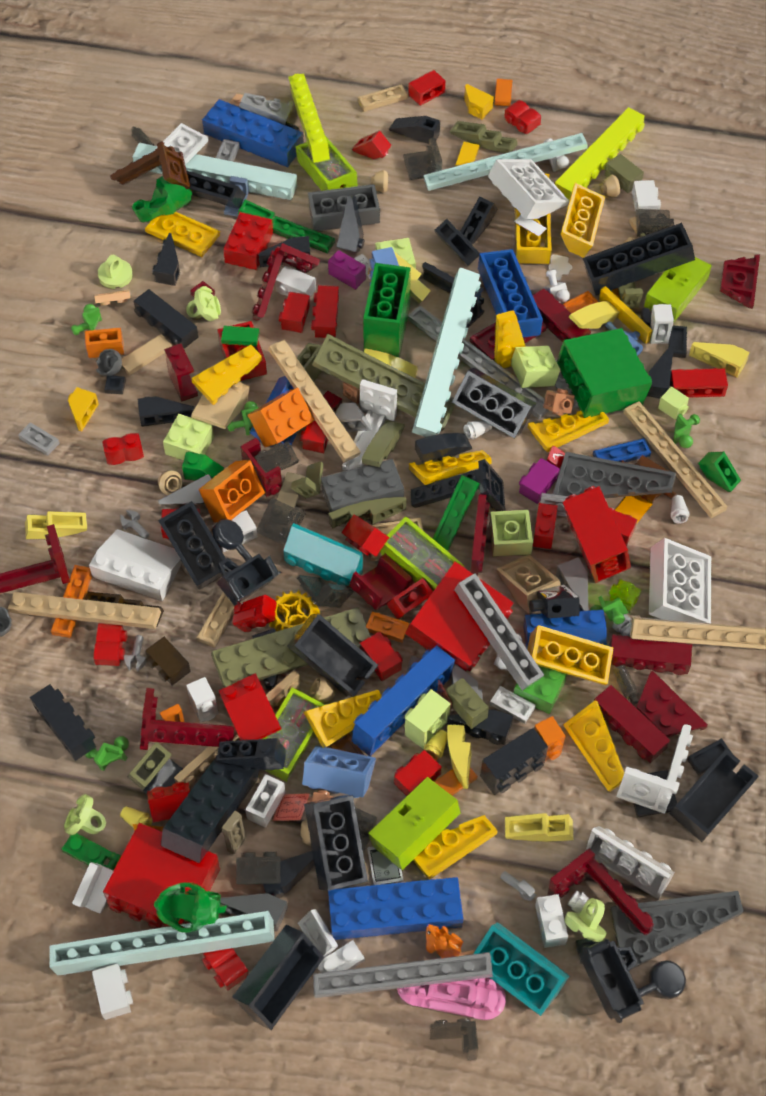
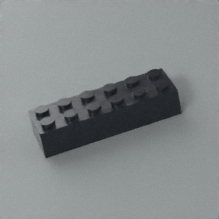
M679 223L582 259L596 296L600 294L601 289L605 286L609 290L616 289L694 261L695 255L683 224Z
M216 756L163 827L161 846L200 863L222 832L224 824L233 812L238 809L257 782L259 769L217 762Z

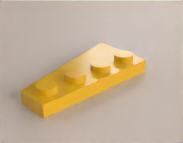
M514 310L496 315L494 362L502 368L512 366L511 360L515 348L526 347Z
M249 345L192 377V383L212 405H215L218 402V398L229 392L228 389L233 384L236 385L244 374H248L262 361V356L252 345Z
M577 411V414L574 415L565 414L553 420L548 418L543 419L540 423H528L527 428L548 453L552 445L558 448L608 424L609 418L604 412L597 416L584 418L582 411Z
M480 450L459 454V458L446 456L442 457V461L432 462L430 460L420 465H416L415 462L408 464L409 470L422 483L427 485L479 469L478 461L486 459L489 464H492V460L486 452Z
M375 690L307 710L303 713L321 746L325 748L352 731L355 726V719L360 714L364 715L368 711L370 704L375 700L378 702L382 695L379 690Z
M593 701L565 722L563 726L606 789L611 792L621 784L624 771L598 702Z
M485 815L459 824V827L452 830H443L413 861L426 878L430 880L497 834V829Z

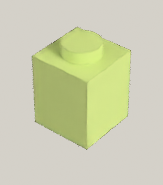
M670 387L661 397L658 409L676 420L679 414L683 416L687 412L689 398L673 387Z

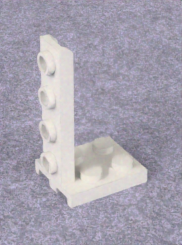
M362 379L360 383V410L367 413L365 417L372 429L369 431H358L354 443L361 452L360 456L343 463L342 470L347 471L365 465L362 464L361 458L371 440L381 428L385 419L394 421L397 416L396 389Z
M683 725L666 780L641 772L638 769L626 767L616 797L665 814L672 794L676 795L680 784L676 782V779L681 778L684 770L681 762L685 763L689 752L685 748L686 746L690 747L693 735L690 734L692 726Z

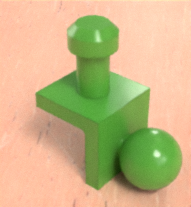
M93 304L85 305L84 313H82L84 323L71 327L74 335L77 336L80 334L79 332L86 329L88 331L95 330L98 322L102 321L98 307H95Z
M248 401L244 405V410L241 411L242 420L231 422L227 426L228 430L231 432L236 428L244 427L246 436L250 435V429L253 425L248 414L259 408L257 404L253 401Z
M681 414L677 416L673 437L675 444L679 443L683 448H690L693 445L690 431L692 425L700 423L698 415L693 414L687 420Z
M600 596L598 599L601 606L594 605L590 609V611L604 610L609 620L617 625L625 621L624 614L628 613L619 597L613 601H605Z
M119 736L114 740V746L103 743L99 750L95 748L85 756L89 759L94 758L98 767L105 771L109 763L118 759L127 760L128 757L123 751L129 747V740L124 736Z

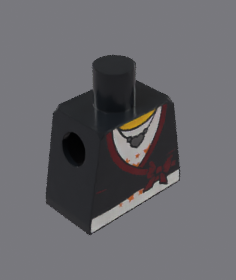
M560 585L539 590L537 592V599L530 600L529 607L531 612L540 611L547 618L580 616V597L566 585Z

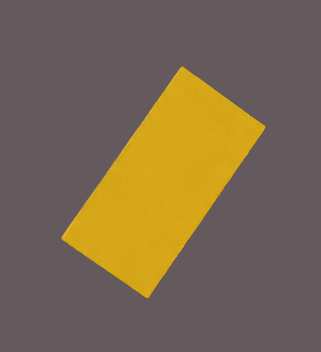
M178 212L171 215H160L152 219L145 227L146 233L162 240L167 239L168 233H171L175 246L200 257L206 254L220 236L219 230Z

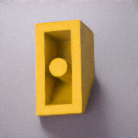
M469 84L465 85L464 98L469 114L483 120L493 109L494 97Z
M76 387L74 392L69 395L68 403L77 428L82 432L99 403L96 393Z

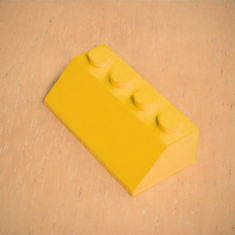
M577 183L574 184L560 235L569 252L584 258L593 246L605 196Z
M540 625L530 633L527 650L537 665L599 684H608L613 647Z

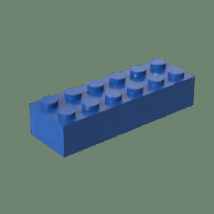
M220 99L202 119L205 135L220 141L225 139L239 142L240 149L287 168L297 157L296 146L304 143L303 132Z
M513 249L480 253L478 271L496 315L514 310L523 338L539 336L543 319Z
M437 645L432 650L428 649L419 662H414L411 665L409 672L405 676L402 674L392 688L388 687L383 692L382 698L378 702L376 700L373 701L368 707V711L364 715L360 714L355 719L352 742L371 757L405 723L404 717L407 711L417 706L419 698L424 693L427 694L431 689L437 692L438 682L440 681L443 686L450 679L455 660Z
M458 877L328 891L331 928L334 940L426 931L429 924L437 926L439 929L443 926L447 929L461 928L463 926L464 919Z

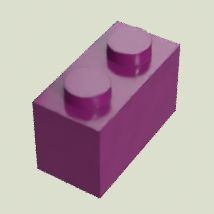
M338 250L328 260V274L356 290L366 280V265Z
M540 458L537 463L534 462L531 465L529 473L526 476L523 475L520 479L519 493L538 504L541 501L542 493H547L557 481L560 469Z

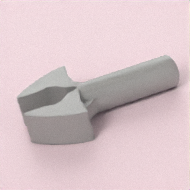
M126 510L127 515L132 520H126L120 515L124 530L132 527L142 538L146 539L149 536V533L137 522L140 519L139 513Z
M137 635L135 638L132 654L124 655L129 671L131 663L135 659L137 660V672L146 663V657H141L140 655L143 643V636Z
M507 872L501 874V879L518 890L521 898L532 901L536 896L535 890L524 879L520 882Z

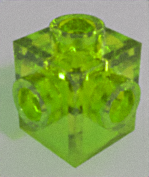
M620 579L617 585H612L608 593L611 595L609 601L619 597L630 614L639 600L641 589L635 587L631 582Z

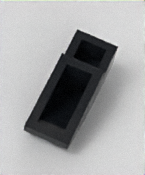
M448 219L435 229V233L467 266L479 257L480 253Z
M464 433L438 434L415 441V451L422 463L435 458L441 461L442 457H452L472 450V446Z

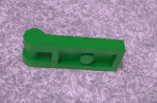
M77 833L70 835L62 847V851L65 854L88 866L90 862L98 863L113 871L121 858L119 854L111 852ZM106 859L110 860L108 865L103 864Z

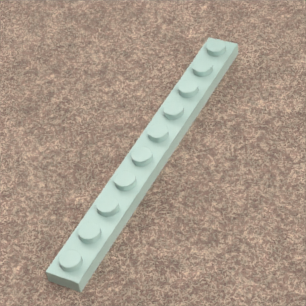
M583 133L426 174L424 175V181L428 191L486 176L497 159H532L535 163L587 149V142Z

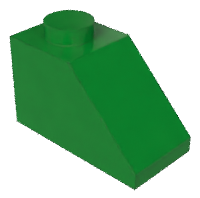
M724 451L708 452L698 463L705 477L727 492H732L741 481Z
M186 452L182 470L184 480L196 481L207 474L214 478L224 470V467L205 454Z

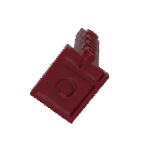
M283 243L281 247H276L275 251L272 250L267 261L268 270L262 277L263 286L257 293L258 302L252 309V314H254L252 320L258 321L265 316L280 265L296 268L297 271L307 273L319 265L320 259Z
M54 524L47 526L48 534L45 535L47 545H51L48 549L51 560L0 573V593L60 577L63 584L70 583L64 554Z
M146 688L140 750H148L149 742L219 747L222 741H233V726L156 720L158 697H154V688Z
M590 848L550 878L547 895L559 894V898H562L569 892L571 886L574 884L576 886L579 885L586 878L585 875L589 874L643 935H648L652 932L654 923L651 916L638 907V903L633 896H628L625 893L622 884L608 874L606 866L596 861L595 853Z

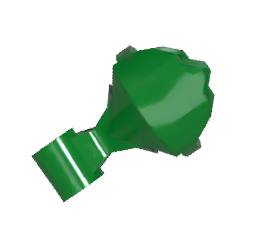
M163 176L156 179V188L151 201L138 200L133 203L132 209L140 222H148L160 215L174 214L191 201L192 192L183 186L164 180Z
M183 882L168 887L160 893L154 903L157 916L162 922L179 932L186 933L197 931L204 925L214 924L218 919L219 913L226 912L227 906L220 903L221 894L205 891L204 888L193 882ZM185 887H189L193 890L186 891ZM181 918L191 923V926L184 927L178 924Z

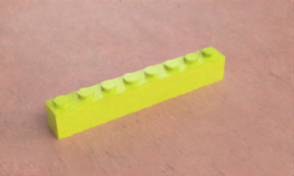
M303 73L289 76L291 95L313 162L330 160L328 142L305 75Z
M628 107L565 171L554 185L568 200H570L575 183L587 188L589 183L597 178L599 172L606 168V163L615 158L620 151H623L627 143L633 141L635 135L643 130L645 116Z

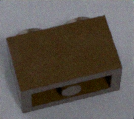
M165 636L145 650L148 665L152 669L155 667L159 671L158 675L164 682L168 681L172 686L191 672L189 662Z

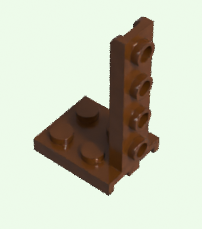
M163 141L157 143L155 151L142 156L137 161L131 162L128 166L118 169L110 175L111 180L125 185L161 165L164 180L183 186L186 189L190 188L183 153L181 151L176 152L172 146H165Z

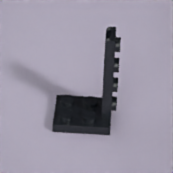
M424 262L422 264L424 271L423 279L450 294L454 278L435 266ZM479 287L478 292H475L474 297H477L474 307L470 309L472 317L470 322L466 324V328H469L485 313V310L482 309V304H484V298L481 297L482 287Z
M486 459L478 461L479 469L411 489V505L414 508L451 498L461 475L480 483L477 490L480 489V493L486 495V500L491 508H494L496 511H506L504 481Z

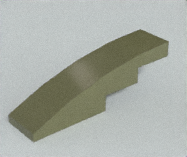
M457 121L450 130L452 135L464 141L478 144L479 147L496 152H512L518 144L516 138L502 137L501 131L487 130L485 124Z
M387 421L382 425L361 458L362 464L380 468L383 459H387L390 451L393 452L405 428V424Z
M381 498L343 507L329 513V524L333 529L349 522L355 514L364 521L370 519L374 525L406 510V498Z

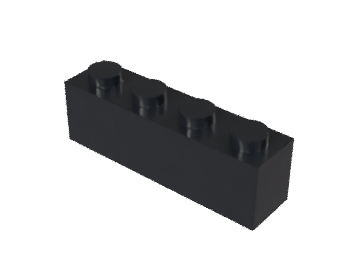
M187 171L190 184L188 189L192 192V195L240 209L246 194L239 186Z
M150 289L133 300L135 313L139 317H143L150 326L157 328L163 336H167L174 345L181 343L185 349L199 338L197 326Z
M49 684L29 697L36 711L75 761L96 748L93 741L96 738L90 728H84L85 723L79 714L77 716L73 714L75 712L74 708L69 702L65 703L63 701L65 698L59 689L55 690Z

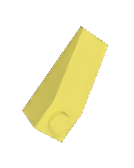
M693 342L689 356L715 368L725 369L726 373L737 378L744 368L750 352L735 345Z

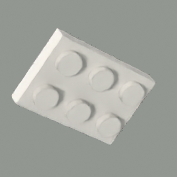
M181 123L163 142L167 147H174L176 152L181 151L186 165L208 142V137Z

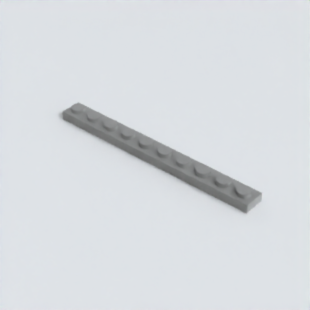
M419 306L408 315V320L437 342L442 322ZM464 338L462 339L461 343L464 344V347L457 358L469 367L478 369L536 402L537 404L531 413L536 418L541 419L550 411L543 408L544 398L529 387L521 388L516 377Z

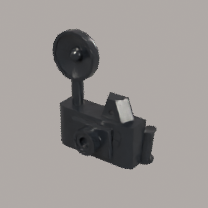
M222 519L213 526L212 533L215 541L227 550L236 549L246 561L238 566L229 558H226L218 564L222 578L217 582V585L234 606L268 585L282 573L277 570L270 557L271 555L263 559L260 554L254 557L249 554L242 545L244 539L243 531L236 522Z
M604 939L592 946H584L582 949L584 955L581 956V961L606 1014L610 1019L614 1018L617 1023H622L623 1019L641 1011V1005L644 1004L643 996L654 992L659 997L669 1000L682 994L686 987L684 971L673 961L665 960L656 963L649 972V984L637 989L629 973L630 969L638 962L631 947L617 948L614 941L609 942L608 939Z

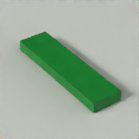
M275 216L272 220L273 233L288 239L309 236L310 247L328 254L335 243V238L281 217Z
M463 475L459 479L432 538L447 551H449L480 484Z

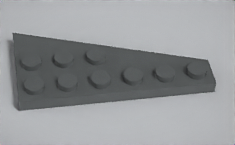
M566 452L553 494L561 496L579 495L584 493L585 489L595 486V488L600 486L605 498L670 493L673 489L676 472Z
M739 891L638 903V907L643 912H647L654 923L652 932L648 935H643L618 906L610 908L618 948L631 947L638 961L631 969L744 912Z

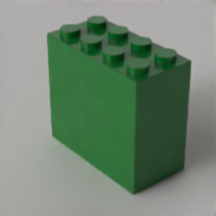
M375 263L363 317L364 350L365 348L376 350L400 358L410 309L411 267Z
M622 328L563 341L557 364L563 378L569 385V389H571L572 395H574V399L577 400L584 418L600 415L601 412L606 414L624 410L639 401L642 405L644 404L652 385V379L644 369V364L639 360L636 350L632 347L628 336Z

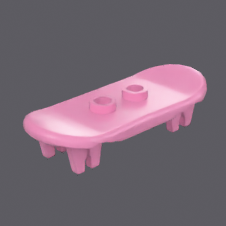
M489 977L397 988L401 999L409 1005L480 1020L494 1019L500 1015L506 1003L504 988Z

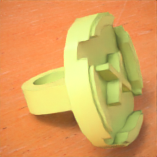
M114 254L110 255L98 269L99 281L103 286L110 289H115V287L119 286L122 288L130 283L132 268L128 262L121 260L120 257Z
M202 286L195 291V299L189 302L186 308L188 316L196 319L204 317L208 321H214L219 318L218 316L221 313L220 303L216 296L213 297L210 288ZM195 306H197L198 310L194 314L193 309Z
M87 794L81 795L76 800L77 807L70 809L64 823L65 832L70 835H75L80 829L90 834H97L106 826L104 816L92 809L93 798ZM91 818L97 820L98 828L92 826Z
M590 898L585 903L580 914L572 911L567 912L564 918L565 924L574 932L580 930L583 933L582 936L594 942L602 941L606 936V931L598 924L605 910L603 902Z

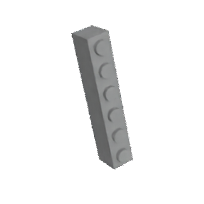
M476 573L458 583L454 589L521 690L523 691L544 676L543 672Z

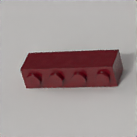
M544 288L533 295L543 323L562 343L567 339L591 334L589 328H579L569 318L572 313Z
M612 634L610 647H613L611 665L619 668L632 667L636 670H654L658 673L672 672L676 675L689 673L692 661V644L632 639L630 636Z
M612 685L594 699V701L598 702L603 718L609 728L614 732L617 731L627 745L637 750L638 755L642 759L647 760L651 764L668 748L670 739Z

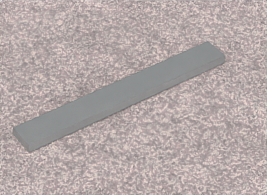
M489 952L313 974L315 998L493 977L491 955Z

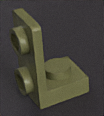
M635 282L618 287L620 300L629 308L640 306L643 296L642 288H636Z
M319 461L308 465L306 477L293 481L291 489L305 499L320 494L324 463Z

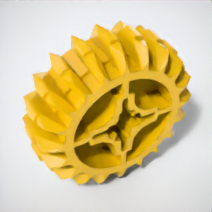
M290 590L289 594L283 591L282 597L277 595L275 597L277 602L276 617L274 622L269 623V627L275 628L277 632L304 624L311 614H320L318 603L314 602L313 596L308 597L307 592L301 595L300 590L296 593ZM303 608H305L309 612V616H306L305 613L302 612ZM279 614L285 618L284 623L278 618Z

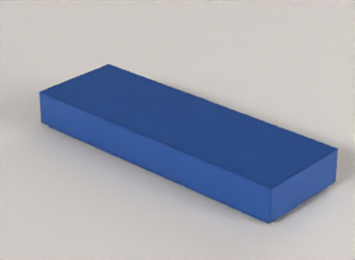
M645 438L594 450L592 455L593 457L621 462L624 460L625 462L640 459L642 455L650 457L651 451Z

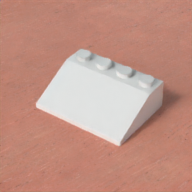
M497 159L488 174L492 183L500 189L502 195L508 198L511 205L525 219H538L569 204V200L532 159Z
M117 529L97 550L89 564V568L93 578L163 601L183 562L174 548Z
M666 538L653 545L650 553L649 615L663 620L711 624V556Z
M599 826L594 827L591 831L586 850L590 848L595 853L596 861L603 863L609 870L659 900L673 877L674 872L665 863H659L652 859L649 853L634 848L633 844L629 841L616 837L614 832L607 828L603 829Z

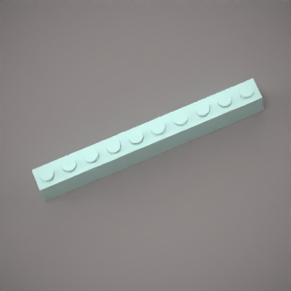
M139 143L133 155V162L153 152L157 146ZM198 154L185 165L187 171L226 183H230L231 176L247 178L248 189L251 193L292 200L297 188V174ZM160 165L150 170V172L162 174V166Z
M459 268L455 275L412 433L429 437L439 434L442 424L440 420L444 418L447 409L444 407L445 401L448 402L451 391H448L449 386H452L455 380L453 372L454 369L457 370L460 361L457 357L458 354H461L464 344L461 342L467 335L468 328H466V324L470 322L472 317L470 309L475 305L477 297H474L475 292H478L481 284L478 281L480 276L478 273Z
M269 911L220 918L214 924L204 925L201 929L190 933L179 932L170 926L50 945V968L59 976L97 970L117 963L119 966L273 942L275 940L273 919ZM191 923L182 924V926L190 927Z

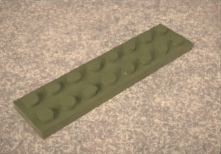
M327 334L312 366L360 389L362 379L396 389L397 408L416 418L425 383ZM451 396L448 402L445 401L444 407L447 409L444 418L440 420L442 424L441 431L444 430L455 406L452 403L454 398Z
M359 607L324 617L359 649L360 643L371 637L368 629L365 628L366 624ZM303 624L212 651L211 656L223 688L254 673L261 680L309 665L287 647Z

